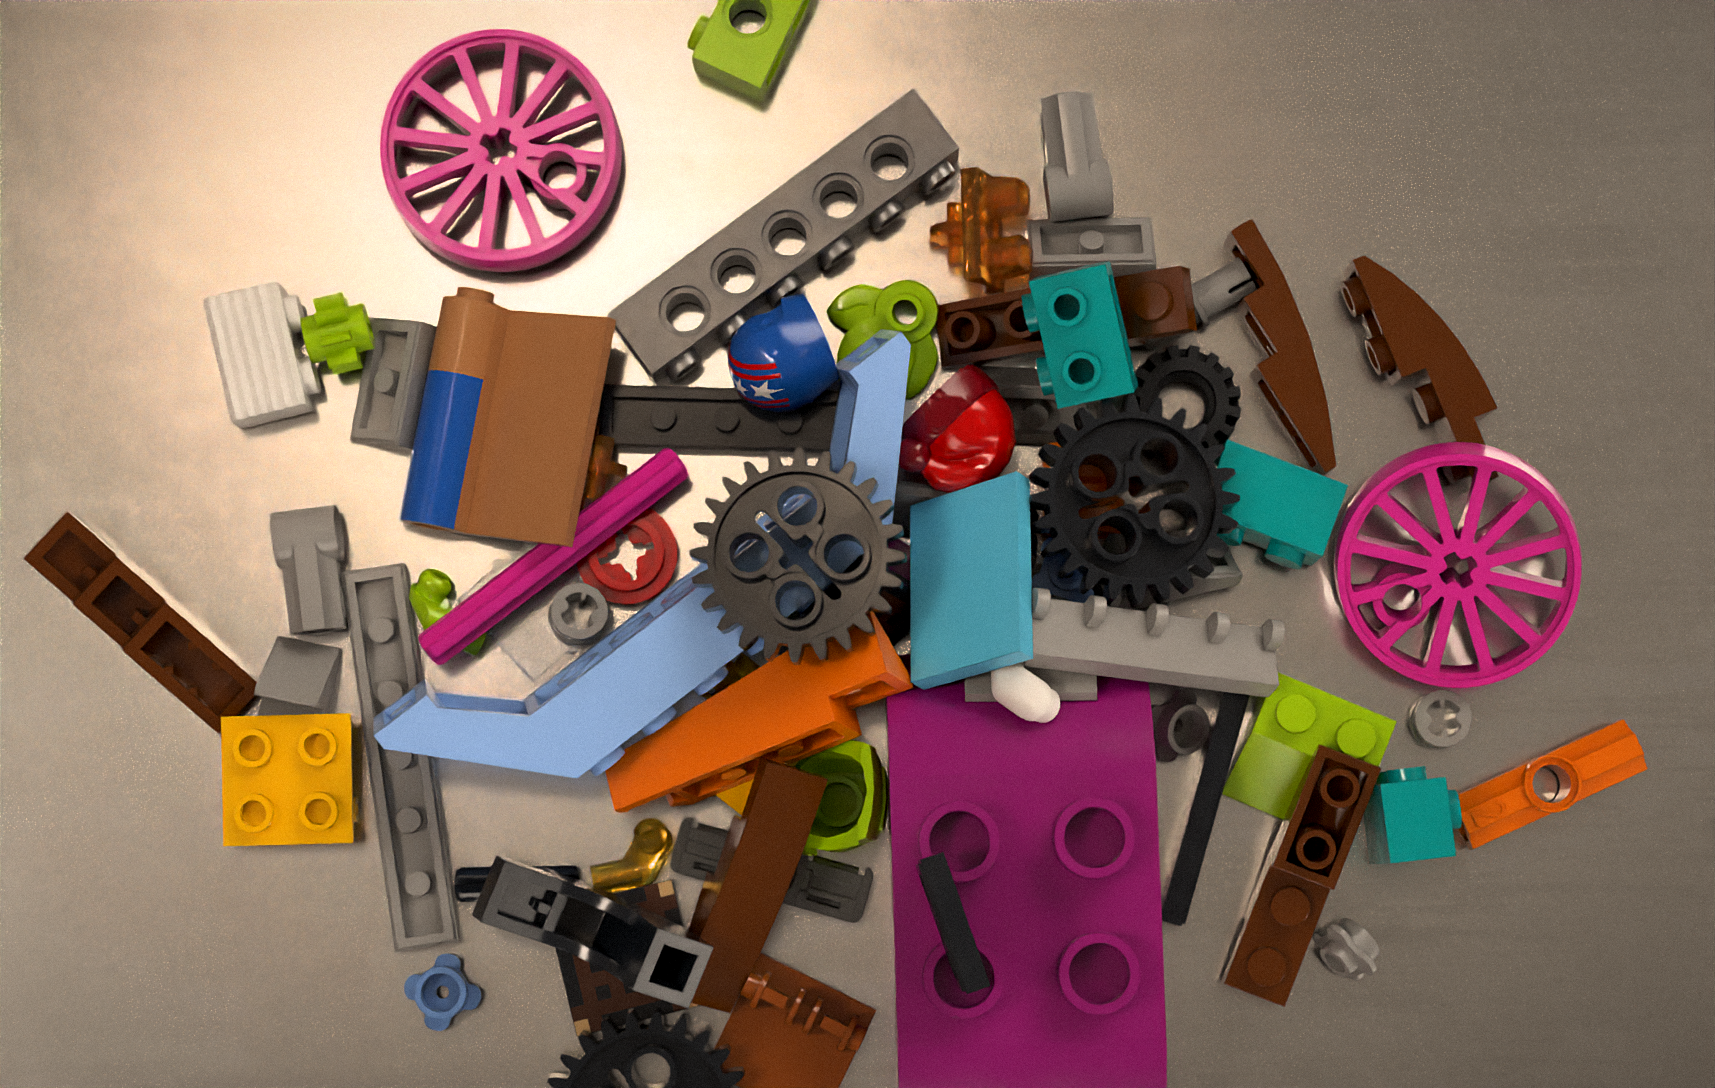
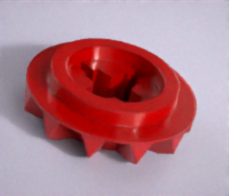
M647 508L622 527L624 536L628 537L633 546L643 544L646 547L654 545V548L646 550L644 555L636 559L638 569L635 572L638 579L632 580L630 573L626 572L621 563L613 565L610 562L600 564V561L608 559L609 555L618 551L617 540H619L617 532L576 563L584 583L598 589L605 600L614 604L644 603L666 588L677 567V543L668 523L650 508Z

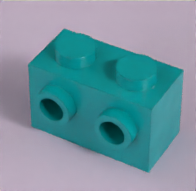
M1110 260L1038 276L1030 280L1031 293L1022 295V306L1029 332L1040 331L1045 356L1036 358V367L1043 395L1054 394L1057 409L1135 392L1138 383Z
M1227 439L1223 444L1225 447L1224 451L1214 460L1216 469H1235L1236 474L1221 486L1222 491L1240 495V501L1233 507L1222 510V514L1236 520L1238 525L1231 533L1216 535L1227 545L1241 546L1242 541H1246L1266 549L1265 558L1284 567L1301 569L1303 563L1312 566L1323 557L1348 485Z
M1426 766L1380 772L1377 785L1374 786L1363 815L1369 864H1391L1456 856L1453 829L1461 828V806L1457 791L1455 789H1447L1446 777L1427 779Z

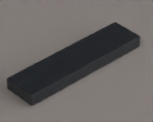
M604 384L600 402L599 449L661 451L664 448H670L673 451L754 454H769V451L775 450L777 454L794 455L797 447H802L805 455H822L825 450H830L839 391L826 390L813 402L795 411L773 412L763 410L748 402L739 394L736 388Z
M1222 691L1217 693L1210 718L1209 734L1202 746L1161 891L1162 922L1174 926H1182V924L1186 923L1250 695Z

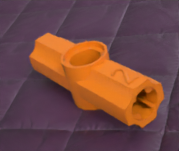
M1620 719L1539 757L1527 759L1511 770L1458 793L1462 824L1461 828L1457 829V832L1466 843L1468 849L1473 850L1549 814L1567 810L1575 802L1647 770L1643 749L1635 733L1631 731L1624 719ZM1541 767H1548L1553 770L1559 778V793L1551 802L1541 800L1533 789V777Z

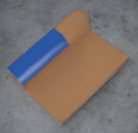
M459 286L457 287L456 296L442 297L398 521L421 528L449 533L573 547L616 320L605 316L509 310L493 304L495 294L473 287Z

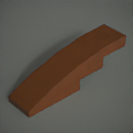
M1251 218L1231 230L1223 243L1233 259L1237 257L1241 259L1251 276L1250 281H1253L1257 290L1244 297L1236 308L1267 356V359L1254 367L1249 376L1310 471L1325 476L1337 465L1328 402L1310 336L1286 278Z
M68 509L24 555L23 559L72 600V604L118 643L125 654L218 734L221 733V717L236 716L255 696L253 694L258 681L171 600Z
M762 757L760 758L742 816H733L715 873L707 871L688 929L714 947L691 1003L731 1013L761 953L806 845L828 781L824 776Z

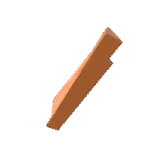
M871 611L867 617L871 621L876 633L873 636H869L857 627L851 630L849 634L853 643V651L850 653L842 648L837 640L828 642L829 654L827 662L822 663L815 653L813 646L805 647L800 665H794L787 650L774 658L772 662L769 661L667 723L653 734L624 750L625 754L605 771L614 811L618 813L628 812L630 809L664 795L671 807L692 805L753 780L761 757L790 765L861 736L862 733L857 714L852 709L913 688L907 669L874 612Z

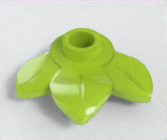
M900 280L888 285L885 289L866 284L855 285L842 291L833 300L826 313L833 322L847 330V333L840 342L837 352V363L879 330L901 331L911 344L906 398L910 399L921 392L932 377L939 358L936 344L931 335L939 315L938 303L933 292L926 285L918 281ZM901 300H909L916 307L917 316L910 324L900 322L895 315V307Z

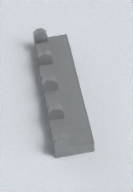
M1035 587L1032 590L1033 659L1024 661L1023 666L1261 697H1270L1279 686L1276 650L1282 644L1285 634V626L1281 620L1267 619L1262 627L1230 623L1228 613L1213 612L1208 619L1169 615L1168 606L1152 603L1147 611L1107 606V600L1103 596L1090 595L1085 603L1051 599L1049 589Z

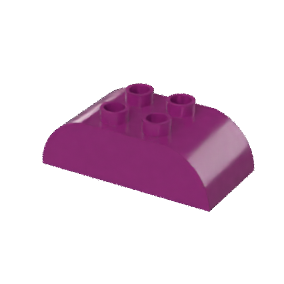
M898 654L911 677V654ZM1097 675V700L1060 701L1058 714L1047 723L1024 720L999 702H965V678L926 690L913 684V688L886 696L885 715L897 1088H1167V1038L1157 776L1153 717L1148 682ZM944 852L990 983L989 987L969 994L962 992L957 986L915 866L918 864V860Z

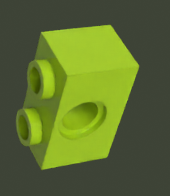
M718 0L711 17L701 14L689 37L687 48L694 51L692 54L694 72L762 103L811 0ZM743 10H755L765 17L764 25L753 33L739 32L731 25L734 16Z

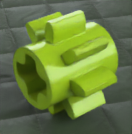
M343 292L313 298L316 313L300 319L305 346L312 364L327 361L329 370L332 369L333 375L363 368L360 353L375 349L373 330L365 304L359 303L349 306L348 299L344 297Z

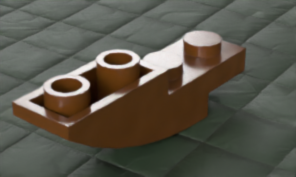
M1365 255L1353 259L1343 271L1347 280L1341 282V290L1351 314L1354 317L1362 315L1371 338L1365 340V347L1378 375L1386 373L1391 387L1415 378L1418 387L1413 389V398L1417 410L1426 424L1434 422L1442 443L1469 442L1485 445L1476 421L1497 409V406L1481 373L1462 343L1426 301L1396 275ZM1456 465L1442 467L1447 479L1451 483L1458 481L1463 494L1469 492L1475 466ZM1497 471L1491 473L1489 483L1499 477Z
M1178 265L1114 277L1129 347L1144 345V340L1197 331L1190 268ZM1030 288L939 304L937 329L942 368H960L968 364L984 366L1036 360V358L1044 357L1045 352L1040 331L1030 333L1024 316L1022 295L1031 293Z
M1318 744L1293 796L1244 914V925L1222 979L1224 984L1285 1007L1330 889L1334 890L1381 767Z

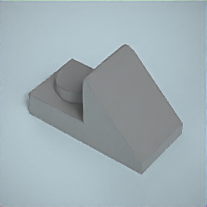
M277 636L255 686L253 695L261 697L257 716L328 714L342 649Z

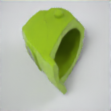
M849 740L798 761L795 765L796 768L820 774L828 779L802 852L804 856H816L818 850L845 852L878 840L880 833H884L889 798L886 768L882 766L875 747L864 742Z

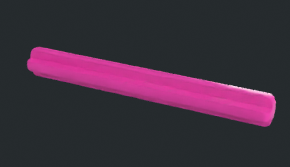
M670 448L662 449L579 512L573 547L537 544L424 630L418 637L421 647L437 665L446 663L687 479L689 473L685 464Z

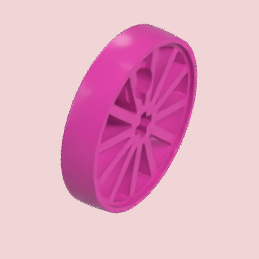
M486 29L462 34L439 44L423 55L405 73L393 91L384 113L380 132V163L388 195L397 213L409 230L424 245L447 260L468 268L489 272H513L538 267L563 256L580 244L595 229L608 210L616 192L621 172L622 143L617 118L605 90L592 72L578 58L551 40L529 32L512 29ZM505 51L496 116H493L471 64L470 57L481 53ZM530 54L553 63L552 68L515 114V98L522 55ZM457 63L481 121L477 122L427 83L443 69ZM570 77L577 80L591 97V101L534 124L540 112L562 84ZM415 98H418L453 123L465 135L404 128L401 126L411 103ZM601 121L604 145L602 152L575 149L563 143L544 145L558 135L590 122ZM508 141L515 154L514 157L502 156L498 164H495L489 149L491 147L501 149L505 142ZM400 147L445 151L458 155L402 179L399 177L397 150ZM564 161L575 166L577 175L574 182L567 188H552L544 184L543 174L551 164ZM588 169L599 171L596 185L586 202L582 201L590 187ZM465 177L429 223L416 212L409 202V199L417 193L451 179ZM524 180L532 184L538 197L545 204L557 209H567L575 215L574 218L557 232L544 237L521 181ZM509 187L531 243L517 248L495 249L500 206L505 189ZM486 188L478 246H469L447 237L448 230L468 204Z
M1447 442L1421 447L1395 458L1375 472L1357 491L1343 515L1337 532L1334 547V578L1338 598L1350 626L1366 648L1381 662L1394 671L1421 683L1448 688H1469L1495 683L1521 672L1542 657L1557 641L1566 628L1578 599L1582 578V552L1578 531L1568 506L1557 489L1541 472L1523 459L1492 446L1469 442ZM1456 465L1475 466L1464 512L1458 527L1454 528L1437 474V468ZM1493 471L1507 475L1524 485L1523 489L1490 522L1477 529L1490 476ZM1422 473L1440 533L1435 532L1422 523L1389 490L1407 478ZM1537 501L1544 503L1558 525L1557 528L1548 532L1509 543H1496ZM1379 505L1421 545H1403L1365 536L1358 533L1373 506ZM1565 549V574L1562 580H1553L1522 573L1502 566L1503 564L1553 550ZM1455 552L1460 559L1467 560L1469 569L1462 574H1458L1453 567L1447 568L1445 557ZM1353 553L1396 562L1383 567L1376 574L1373 581L1363 584L1351 583L1350 570ZM1399 584L1410 585L1419 591V598L1408 609H1393L1383 600L1385 593L1391 587ZM1492 585L1557 601L1548 618L1541 627L1537 628L1508 603ZM1474 596H1477L1525 642L1502 656L1492 658ZM1439 599L1437 615L1425 658L1423 660L1417 659L1392 646L1409 628L1421 623L1428 615L1430 607ZM1372 601L1377 617L1386 626L1379 631L1374 630L1364 617L1359 605ZM1457 601H1461L1477 655L1478 663L1441 664Z

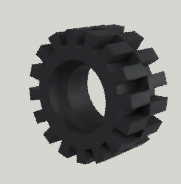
M1178 345L1170 346L1159 354L1156 351L1136 370L1138 387L1135 392L1129 393L1135 394L1140 412L1147 410L1156 397L1158 398L1160 391L1165 386L1179 381L1191 383L1202 392L1206 401V412L1199 424L1186 430L1190 432L1197 426L1205 423L1208 429L1200 441L1204 448L1224 444L1235 430L1234 427L1240 418L1242 408L1239 407V399L1241 397L1240 386L1234 385L1232 378L1235 374L1229 365L1224 368L1218 362L1219 356L1213 352H1210L1209 355L1199 352L1201 347L1189 345L1187 349H1179ZM1147 449L1155 454L1154 459L1161 462L1165 461L1164 456L1160 452Z

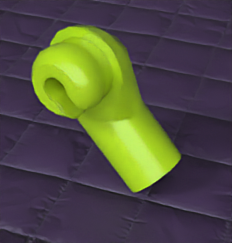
M433 568L422 571L418 582L412 583L409 591V601L423 630H426L452 610L446 598L451 591L452 581L448 575ZM488 631L462 651L475 656L479 652Z

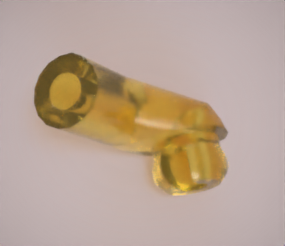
M655 818L641 820L633 829L634 837L623 858L590 865L593 886L614 893L652 884L656 881L672 852L673 837L670 830L666 828L661 820Z

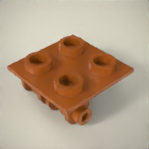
M761 953L714 1049L725 1044L731 1046V1051L722 1065L724 1069L744 1067V1077L734 1084L739 1088H839L855 1053L858 1051L868 1031L876 1009Z

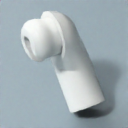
M1023 662L991 671L993 697L1020 718L1029 722L1047 723L1058 714L1061 702L1057 692L1051 689L1045 681L1025 669Z

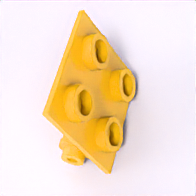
M351 713L221 717L223 846L354 843L353 822H358L359 803L358 798L353 797Z

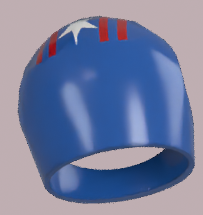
M803 294L782 297L781 304L777 308L749 318L738 328L729 345L727 364L729 375L735 388L745 400L763 410L773 412L795 411L813 402L839 379L837 367L826 336L813 308Z

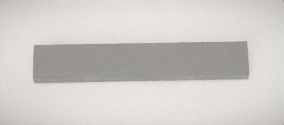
M402 562L341 572L394 951L397 953L460 943L461 937L435 757L383 749L373 736V718L423 680L414 612L409 601L410 584L407 564Z

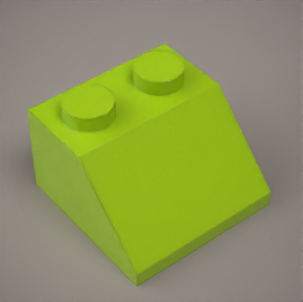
M1278 672L1279 686L1270 697L1258 696L1230 765L1222 795L1283 820L1318 744L1379 766L1397 721Z

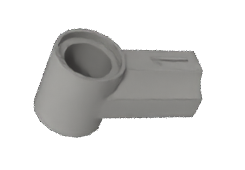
M1078 90L1056 93L1053 96L1040 99L1039 115L1047 166H1043V185L1049 222L1113 214L1112 180L1108 160L1102 159L1094 94Z
M337 505L272 512L270 515L271 543L276 565L283 572L289 633L294 636L347 629L339 561L344 560L345 555L344 536Z

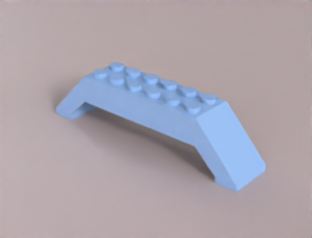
M881 329L836 363L840 387L829 450L832 455V472L838 473L843 466L852 461L857 466L854 485L858 486L874 477L879 486L870 500L872 504L891 499L893 505L895 503L911 344L901 331ZM807 494L793 495L783 505V520L795 526L808 523L816 514V499ZM894 510L882 520L883 525L892 524ZM767 514L756 520L759 526L786 553L789 561L784 568L787 570L790 566L797 564L824 592L832 581L811 560L808 551L812 544L809 543L803 548L797 547ZM756 539L747 540L740 544L734 556L735 567L745 572L757 571L764 566L768 559V545ZM848 540L835 544L828 554V567L835 572L843 573L860 555L864 554L863 548L856 542ZM700 563L523 700L434 691L424 679L373 718V736L383 749L577 779L588 770L594 776H597L610 768L625 754V751L620 746L640 730L646 736L653 734L676 715L677 711L672 706L692 690L698 696L708 692L728 675L729 671L724 665L744 651L738 646L743 627L739 626L733 631L723 634L717 626L727 611L723 608L707 613L702 608L701 604L715 591L713 587L701 588L696 587L692 583V577L708 569L707 564ZM792 587L781 598L779 605L781 614L786 618L797 610L801 615L815 601L814 592L806 587ZM759 638L758 641L750 649L746 651L749 654V656H752L763 649L764 640Z

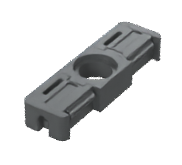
M687 817L680 825L670 860V867L675 873L704 881L707 871L712 873L716 871L728 830L698 822L697 828L692 827L694 817ZM802 854L783 904L851 923L858 922L863 916L872 884V870L866 866L863 876L858 874L859 867L820 856H814L813 861L808 860L809 856Z

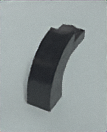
M496 855L472 913V916L481 923L570 953L607 971L634 991L688 1009L714 948L682 926L620 896L546 867L541 870L500 855Z

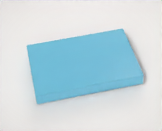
M1017 471L910 506L911 683L923 690L1033 659L1030 480Z

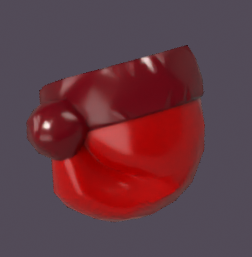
M968 364L954 373L903 423L898 467L908 473L920 472L933 489L945 493H951L997 478L1009 464L1016 444L1014 418L1009 405L1000 394L997 384L984 371L972 364Z

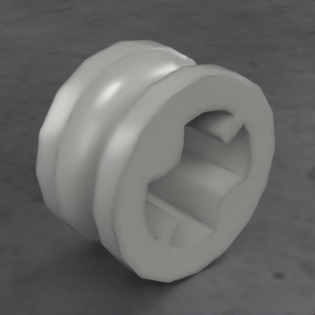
M574 583L565 586L556 593L549 608L548 623L551 632L558 640L567 645L582 646L591 643L600 635L607 621L608 606L606 600L598 589L588 584ZM579 600V608L582 607L584 602L590 605L593 612L587 621L589 628L577 629V622H574L571 628L563 621L562 618L568 610V601Z
M1438 690L1425 694L1415 702L1410 713L1412 733L1419 742L1431 748L1441 749L1457 745L1466 738L1472 725V713L1468 703L1462 696L1453 691ZM1433 702L1436 709L1444 707V703H1446L1454 710L1449 720L1455 726V729L1449 736L1446 730L1437 732V736L1428 730L1432 718L1426 710Z

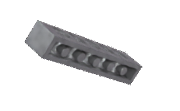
M912 88L607 312V316L616 320L615 330L655 383H658L666 376L674 382L688 374L702 361L698 352L717 338L723 344L730 342L738 328L751 318L749 315L767 301H770L776 307L781 304L782 297L796 294L804 285L800 277L820 263L824 269H828L845 258L855 248L851 239L871 226L875 232H878L895 221L905 211V207L901 203L912 194L922 189L928 195L944 185L956 173L952 165L958 161L959 146L917 91ZM894 154L905 162L907 170L897 179L885 180L873 172L871 165L881 155ZM833 191H844L855 199L857 205L849 215L836 218L825 213L820 204L827 194ZM794 228L804 235L806 242L799 252L793 255H782L771 247L770 240L778 230ZM733 265L746 266L755 274V280L751 287L744 292H729L719 283L720 276L725 269ZM683 302L695 303L704 311L701 323L696 328L688 331L678 330L669 323L670 312L676 305Z

